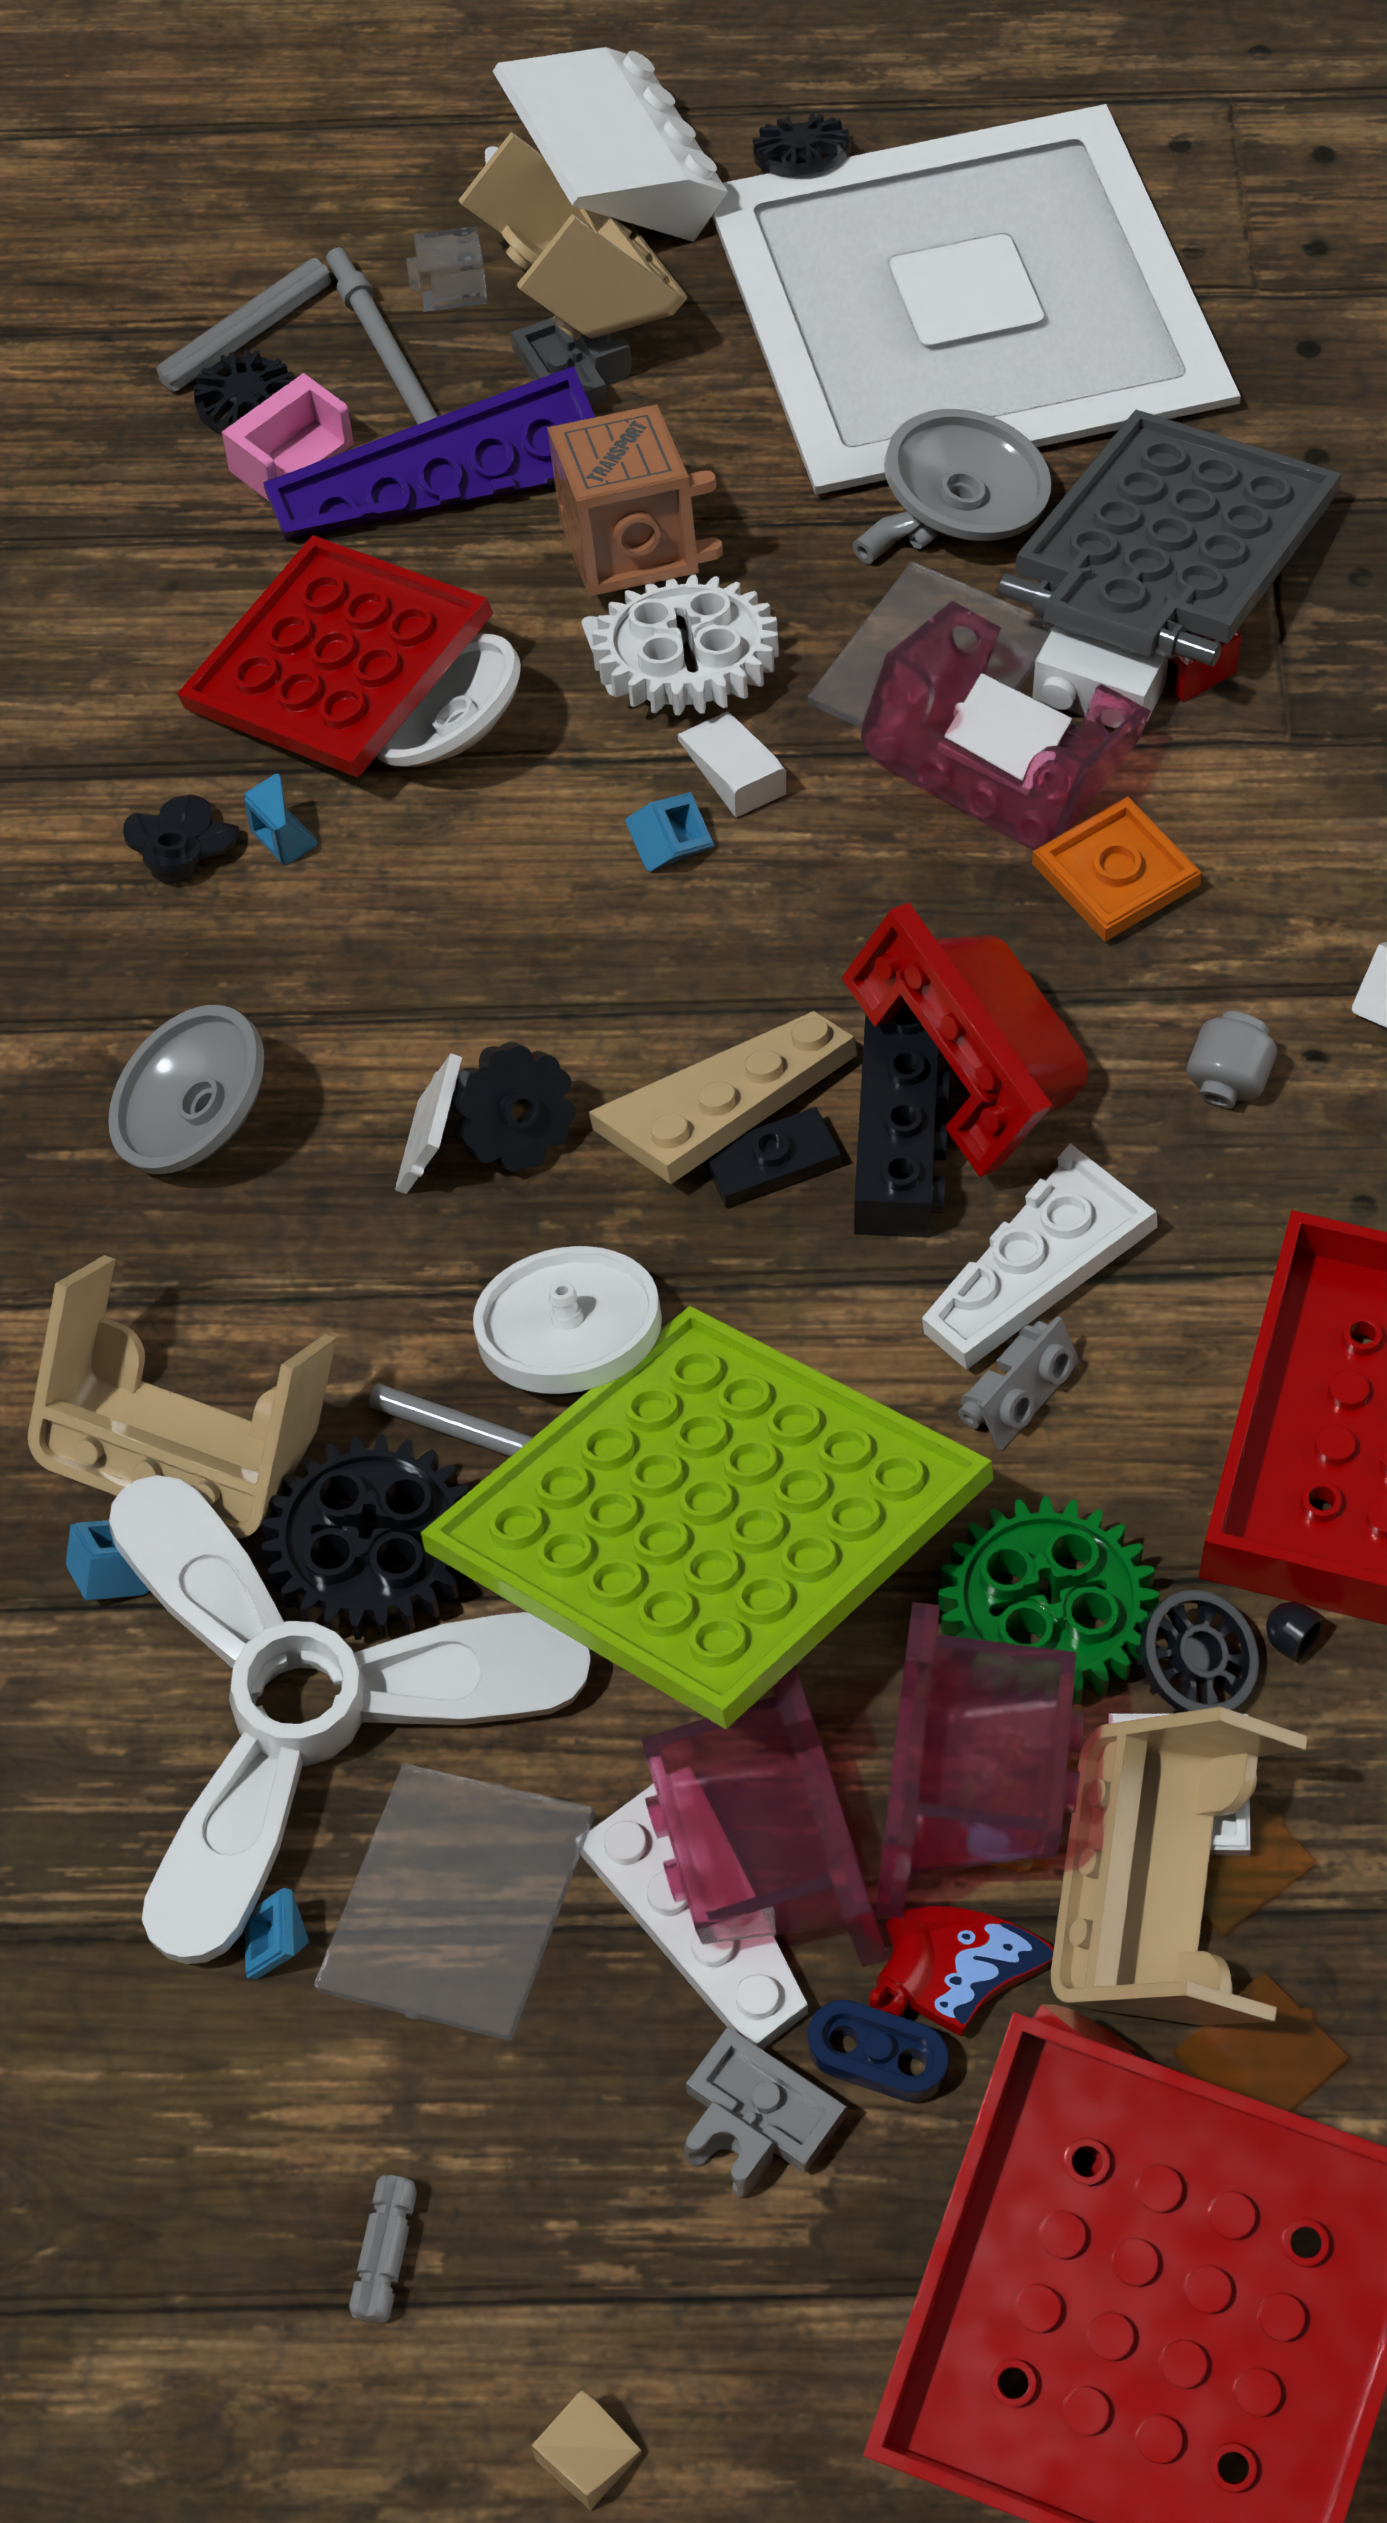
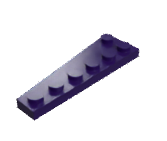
M572 366L263 482L264 490L284 539L287 540L553 486L555 481L547 427L594 418L595 415L576 370Z

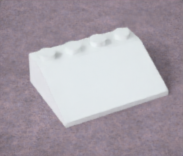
M608 47L497 63L493 70L494 75L572 206L692 242L696 240L728 191L716 174L717 167L715 163L701 150L695 140V131L681 118L674 106L675 99L661 86L653 73L655 70L653 64L646 57L635 51H629L628 54Z

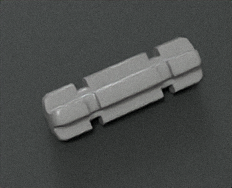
M382 2175L376 2183L372 2200L376 2213L369 2214L357 2268L361 2281L354 2282L349 2303L352 2317L364 2322L385 2323L390 2318L395 2296L392 2293L393 2288L390 2286L398 2282L410 2227L407 2225L408 2220L405 2217L412 2216L417 2195L414 2181L405 2177Z

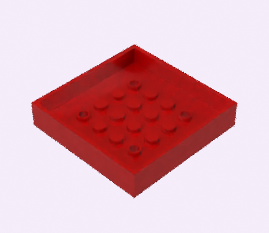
M1291 1210L1205 1537L1198 1578L1387 1625V1232ZM1364 1335L1371 1342L1366 1344L1358 1343L1352 1339V1336ZM1315 1499L1325 1500L1331 1505V1508L1319 1510L1314 1508L1310 1502Z
M1013 2012L863 2457L1031 2523H1344L1387 2388V2147ZM1086 2146L1095 2148L1102 2157V2167L1092 2177L1080 2175L1074 2167L1075 2154L1079 2149ZM1301 2227H1310L1320 2235L1321 2248L1313 2257H1300L1291 2247V2236ZM1015 2367L1021 2369L1026 2374L1028 2389L1023 2396L1011 2397L1002 2390L1000 2378L1005 2369ZM1237 2452L1246 2458L1249 2472L1243 2480L1231 2482L1221 2475L1218 2464L1224 2454Z

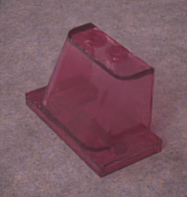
M912 1602L900 1690L875 1915L903 1918L909 1874L1057 1857L1062 1834L1063 1812L1075 1814L1079 1790L1080 1771L1067 1769L1068 1752L1080 1753L1084 1727V1711L1072 1709L1076 1652L938 1635L940 1605Z
M796 1665L773 1685L774 1697L755 1702L727 1729L705 1718L641 1739L657 1795L645 1798L650 1820L657 1839L669 1836L675 1856L673 1859L663 1861L667 1881L675 1903L687 1899L695 1931L702 1945L846 1926L862 1968L889 1959L816 1722Z

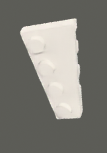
M1071 1143L1058 1157V1167L1046 1181L1040 1178L1025 1196L1026 1205L1009 1224L1004 1221L989 1238L990 1247L977 1263L969 1262L922 1317L924 1334L966 1370L1158 1227L1156 1210Z
M686 1760L576 1841L578 1853L726 2027L731 2028L763 2050L808 2015V2004Z

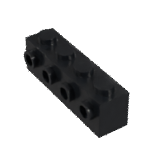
M907 1003L894 1020L877 1027L873 1025L865 1013L854 1198V1235L930 1238L931 1213L944 1214L945 1176L933 1175V1160L946 1161L947 1130L945 1127L948 1123H935L936 1108L948 1109L950 1071H938V1057L944 1056Z

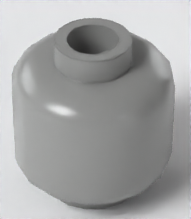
M1227 1011L1222 1014V1017L1205 1021L1199 1031L1186 1066L1190 1080L1200 1088L1199 1096L1204 1101L1222 1108H1233L1236 1101H1253L1260 1096L1265 1088L1277 1055V1047L1274 1040L1268 1035L1269 1028L1264 1022L1237 1011Z

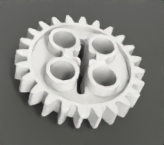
M691 574L686 584L678 585L674 578L666 580V587L658 588L653 583L645 584V593L642 595L627 590L624 592L626 604L610 602L608 604L609 615H599L597 618L598 630L592 631L595 671H600L602 685L612 684L614 697H620L629 693L630 706L632 707L649 700L652 713H657L665 704L673 705L675 715H680L685 705L693 704L695 709L701 714L705 713L706 702L714 701L722 708L728 707L727 695L733 694L745 699L748 697L747 684L762 687L764 685L763 673L774 672V658L779 657L776 617H771L770 605L768 603L758 604V596L755 591L741 595L740 583L734 582L724 589L720 588L719 577L717 576L711 578L706 585L698 584L696 574ZM676 616H682L685 620L691 658L694 660L695 672L687 670L680 629L677 628Z

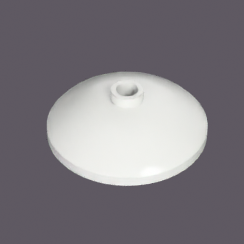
M476 634L376 757L380 761L393 766L418 767L458 755L479 742L500 719L517 689L521 664L520 658L512 645L505 638L498 635Z

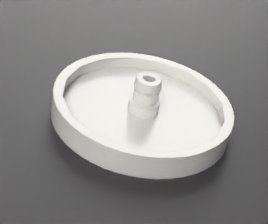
M571 1246L546 1250L512 1264L486 1286L477 1301L473 1315V1327L479 1353L489 1370L512 1386L531 1392L564 1394L589 1390L625 1375L649 1354L659 1337L662 1324L657 1288L647 1270L624 1254L605 1248Z

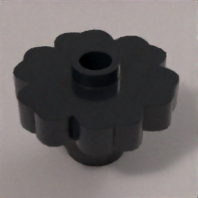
M507 1042L500 1047L491 1046L483 1049L479 1057V1068H465L457 1076L456 1088L454 1089L450 1106L457 1114L462 1116L454 1127L455 1138L465 1145L471 1157L483 1163L495 1161L500 1167L510 1172H516L525 1167L539 1166L545 1160L547 1153L546 1145L558 1146L566 1141L569 1126L575 1117L576 1110L574 1105L563 1098L571 1087L570 1076L561 1069L559 1062L552 1055L542 1051L531 1053L527 1047L516 1042Z

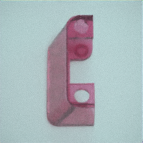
M951 601L886 654L862 724L861 738L863 746L868 754L878 763L1023 846L1036 850L1071 829L1138 743L1151 711L1100 683L1095 688L1081 727L1079 728L1070 723L1059 745L1047 746L1035 754L1028 764L1023 780H1020L944 736L955 718L953 715L955 705L959 702L964 703L980 674H985L1001 627ZM956 626H964L974 632L979 644L977 653L969 654L958 648L953 637ZM1105 709L1118 711L1125 719L1111 734L1105 730L1101 721V714Z

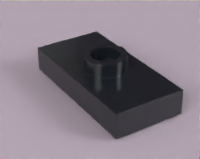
M817 1107L746 1132L703 1163L725 1207L728 1208L841 1166V1153Z

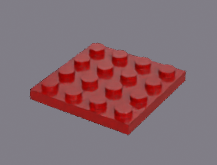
M312 535L178 691L177 695L186 710L359 778L490 619L493 611L486 597Z

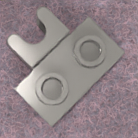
M727 2027L686 2082L687 2094L701 2102L708 2109L689 2133L684 2145V2154L692 2166L702 2167L718 2151L730 2150L738 2155V2159L731 2168V2176L734 2181L733 2192L737 2197L744 2198L751 2193L774 2160L773 2154H777L805 2174L845 2119L846 2106Z

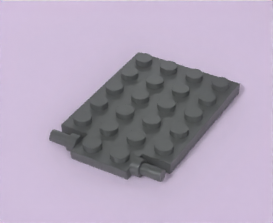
M1136 409L1017 554L1015 574L1036 580L1040 584L1005 573L1000 581L998 594L1032 606L1033 613L1043 616L1044 622L1065 628L1072 634L1086 635L1118 646L1129 653H1139L1151 657L1155 652L1170 659H1175L1180 655L1214 666L1220 656L1221 644L1208 639H1214L1226 644L1229 643L1339 493L1342 473ZM1186 630H1187V631H1190V632H1193V633H1196V634L1199 635V636L1186 633Z

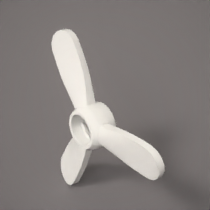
M159 1475L138 1479L123 1488L112 1502L109 1526L118 1552L166 1610L233 1668L229 1702L241 1737L184 1818L144 1899L142 1922L148 1938L153 1946L170 1960L184 1964L208 1962L226 1953L241 1936L280 1850L302 1766H310L332 1759L353 1741L362 1722L466 1725L547 1715L572 1704L586 1686L591 1660L589 1649L528 1612L493 1615L445 1623L354 1653L335 1631L314 1622L283 1621L246 1551L200 1492L181 1479ZM296 1668L317 1669L328 1674L335 1686L340 1685L342 1687L340 1694L335 1695L330 1709L319 1718L301 1724L280 1723L271 1719L262 1705L256 1706V1701L259 1696H262L267 1683L280 1673Z

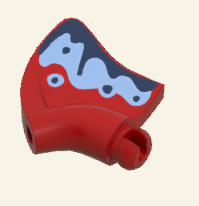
M927 1906L905 1910L892 1916L885 1924L892 1943L893 1952L876 1979L877 1986L869 1993L870 2007L900 2017L905 2009L915 2010L936 2024L962 2037L982 2006L994 1996L1047 1970L1052 1965L1054 1949L1052 1945L1030 1931L986 1913L950 1906Z

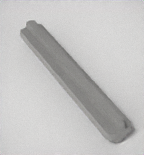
M317 258L307 260L161 362L157 367L158 379L161 384L166 386L171 392H178L197 379L198 374H201L203 368L209 370L220 363L221 355L228 357L230 352L237 351L328 287L331 282L328 268Z

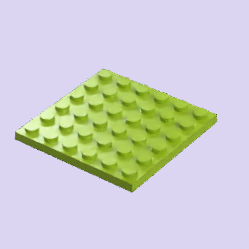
M689 1306L660 1330L654 1347L636 1367L614 1381L590 1389L421 1532L425 1552L722 1728L727 1729L994 1480L992 1460Z

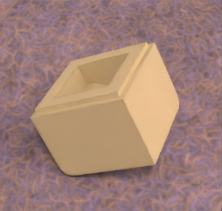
M581 2390L531 2445L535 2460L590 2511L642 2453L641 2449L584 2390Z

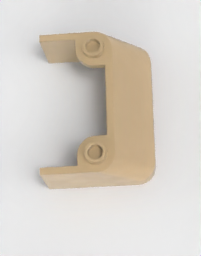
M512 132L458 200L462 206L502 234L510 245L506 250V254L527 271L517 283L518 288L554 313L555 316L552 319L555 324L575 340H578L582 334L594 339L673 316L688 298L631 223L572 206L542 154Z
M103 1255L55 1283L28 1429V1445L35 1460L51 1472L118 1496L123 1488L138 1479L155 1475L178 1478L200 1492L236 1539L250 1536L262 1527V1520L270 1518L272 1515L269 1500L274 1495L282 1496L285 1491L283 1476L285 1474H294L317 1431L337 1338L324 1334L281 1364L277 1386L269 1389L258 1399L251 1421L141 1381L145 1364V1351L141 1340L129 1327L105 1318L116 1259Z
M1221 1706L1104 1724L1096 1728L1088 1736L1079 1757L1051 1966V1985L1054 1994L1059 2000L1087 2009L1194 2025L1275 2022L1277 2007L1232 1994L1231 1974L1225 1960L1218 1955L1198 1951L1214 1816L1233 1814L1241 1809L1251 1798L1257 1784L1256 1770L1258 1757L1306 1750L1307 1736Z

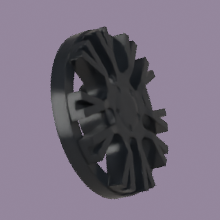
M810 114L808 122L792 123L790 116L785 117V120L782 118L777 119V126L768 123L765 127L759 129L760 137L753 138V158L755 164L764 171L778 175L798 176L822 172L843 162L851 151L849 130L842 129V121L836 120L834 117L824 121V115L821 114L816 117L815 114ZM823 153H824V154H831V155H829V156L824 157V158L821 159V157L823 156ZM782 158V162L773 161Z
M245 350V356L236 358L234 352H230L229 357L221 355V363L209 370L203 368L201 374L197 376L198 383L194 385L196 411L201 421L207 427L222 434L223 430L239 420L240 417L246 415L271 397L273 393L278 392L293 381L292 373L288 372L287 365L282 363L281 359L277 358L273 361L260 356V351L257 350L253 354L250 353V350ZM247 369V372H243V373H238V372H237L238 370ZM218 401L207 408L204 405V402ZM228 412L223 421H221L220 419Z
M1185 1590L1165 1598L1147 1613V1617L1143 1618L1141 1622L1143 1628L1140 1645L1135 1647V1653L1139 1654L1137 1664L1144 1667L1147 1677L1143 1678L1145 1685H1150V1693L1152 1695L1158 1693L1163 1700L1174 1708L1173 1713L1220 1706L1233 1710L1246 1700L1255 1685L1258 1675V1648L1249 1624L1231 1603L1211 1592ZM1183 1603L1198 1604L1196 1625H1192L1188 1620ZM1217 1612L1223 1618L1216 1629L1209 1625ZM1165 1614L1168 1615V1617L1170 1618V1620H1171V1622L1173 1623V1625H1172V1624L1170 1623V1621L1164 1616ZM1235 1631L1243 1654H1228V1648L1223 1637ZM1156 1633L1163 1636L1168 1644L1167 1650L1155 1647ZM1169 1658L1172 1668L1162 1671L1158 1661ZM1225 1667L1243 1673L1242 1678L1240 1679L1225 1671ZM1173 1676L1179 1678L1182 1683L1181 1694L1169 1683ZM1213 1680L1217 1681L1230 1695L1222 1703H1219L1214 1692ZM1196 1684H1198L1199 1703L1196 1702Z

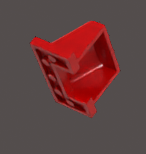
M910 902L888 912L841 977L875 1027L894 1020L907 1003L971 1094L945 1128L980 1178L998 1170L1045 1114L1070 1103L1086 1084L1088 1066L1082 1049L1070 1034L1066 1024L1058 1017L1038 989L1031 975L1023 968L1008 945L997 936L979 935L934 938Z

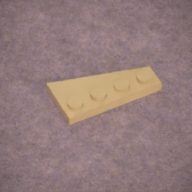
M812 1011L589 1111L592 1128L665 1181L673 1184L857 1056L855 1038L823 1016Z

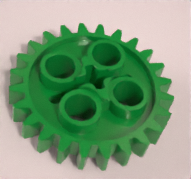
M1043 1496L1039 1513L1031 1514L1021 1499L1015 1500L1014 1518L1009 1520L997 1509H991L989 1514V1531L971 1522L968 1525L967 1532L969 1545L959 1542L952 1544L951 1562L953 1564L942 1566L941 1585L946 1588L940 1589L938 1592V1610L947 1612L942 1615V1634L957 1635L952 1640L953 1657L962 1658L973 1654L970 1660L969 1676L974 1679L990 1670L993 1673L992 1692L994 1694L1002 1691L1009 1682L1018 1685L1017 1697L1018 1703L1021 1704L1026 1702L1033 1689L1042 1690L1043 1699L1047 1707H1053L1057 1690L1066 1689L1069 1697L1075 1704H1081L1083 1685L1087 1683L1101 1695L1106 1694L1109 1683L1108 1671L1116 1677L1126 1680L1129 1677L1131 1661L1128 1657L1133 1659L1139 1658V1654L1135 1653V1647L1140 1645L1143 1628L1141 1622L1143 1618L1147 1617V1613L1158 1604L1159 1592L1148 1589L1153 1586L1154 1567L1138 1566L1142 1561V1544H1131L1122 1547L1126 1526L1119 1524L1105 1532L1101 1529L1103 1511L1097 1509L1086 1520L1077 1517V1500L1073 1499L1067 1504L1063 1514L1054 1513L1049 1496ZM1072 1558L1079 1560L1085 1566L1080 1569L1069 1570L1061 1567L1056 1562ZM1000 1573H1009L1015 1575L1021 1581L1013 1585H1003L994 1581L992 1577ZM1101 1585V1586L1105 1587L1106 1590L1101 1589V1588H1098V1587H1095V1586ZM990 1611L995 1612V1613H998V1614H1001V1615H1000V1616H993L992 1614H990ZM1085 1616H1092L1101 1620L1105 1625L1096 1629H1088L1079 1625L1075 1620ZM1026 1631L1033 1633L1040 1640L1032 1644H1021L1015 1642L1009 1636L1016 1632Z

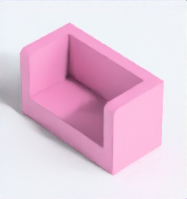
M305 373L298 376L222 431L229 471L267 500L268 497L264 490L263 482L343 453L354 445L348 406Z

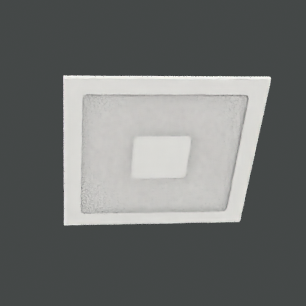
M1107 104L850 156L837 166L814 174L787 176L768 173L723 183L728 193L713 213L712 218L815 495L887 480L884 462L893 434L907 420L928 411L963 409L983 413L1009 424L1026 436L1036 447L1119 430L1136 409L1165 419H1171L1240 404V393Z

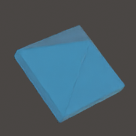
M282 1888L254 1907L244 1928L245 1971L247 1979H259L295 1956L309 1943L291 1889Z

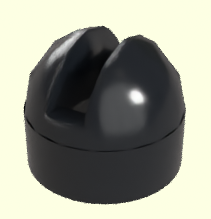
M1295 1601L1280 1603L1270 1611L1266 1621L1269 1642L1278 1652L1292 1661L1298 1662L1310 1650L1320 1634L1324 1624V1616L1307 1605Z

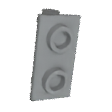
M1057 1316L1050 1325L1038 1321L1034 1326H1024L1019 1332V1336L996 1360L999 1369L1007 1373L1001 1375L988 1370L972 1389L961 1397L962 1407L958 1410L960 1419L974 1429H977L981 1424L987 1425L997 1449L1001 1451L1030 1422L1036 1411L1057 1387L1069 1377L1072 1370L1080 1362L1061 1317Z

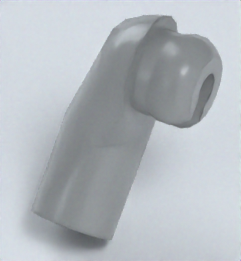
M908 511L881 518L853 542V550L862 562L871 564L906 535L914 548L921 549L936 538L938 532L927 527Z

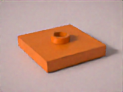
M1128 796L1033 851L1032 865L1104 942L1196 889L1201 884L1202 872Z

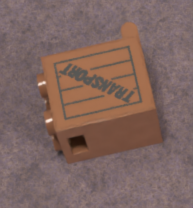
M657 404L547 427L560 523L589 597L699 573L698 563L716 560L723 555V546L720 539H695L691 501L692 496L714 491L717 487L716 476L711 471L687 474Z

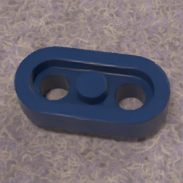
M836 2000L825 2004L816 2011L809 2023L808 2050L810 2057L823 2073L831 2077L907 2102H918L932 2097L941 2089L946 2080L948 2072V2050L946 2044L935 2030L926 2025L851 2000ZM849 2036L855 2040L857 2046L850 2052L840 2053L832 2048L831 2042L836 2037ZM912 2058L919 2060L925 2069L919 2075L908 2076L902 2073L898 2066L902 2061Z

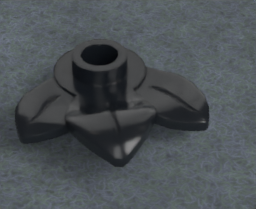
M192 794L174 797L167 801L160 809L158 815L133 813L126 818L123 826L126 845L135 851L141 852L143 863L150 869L152 876L164 882H178L188 879L197 871V863L201 858L221 855L234 846L240 834V829L237 825L212 822L210 803L205 798Z

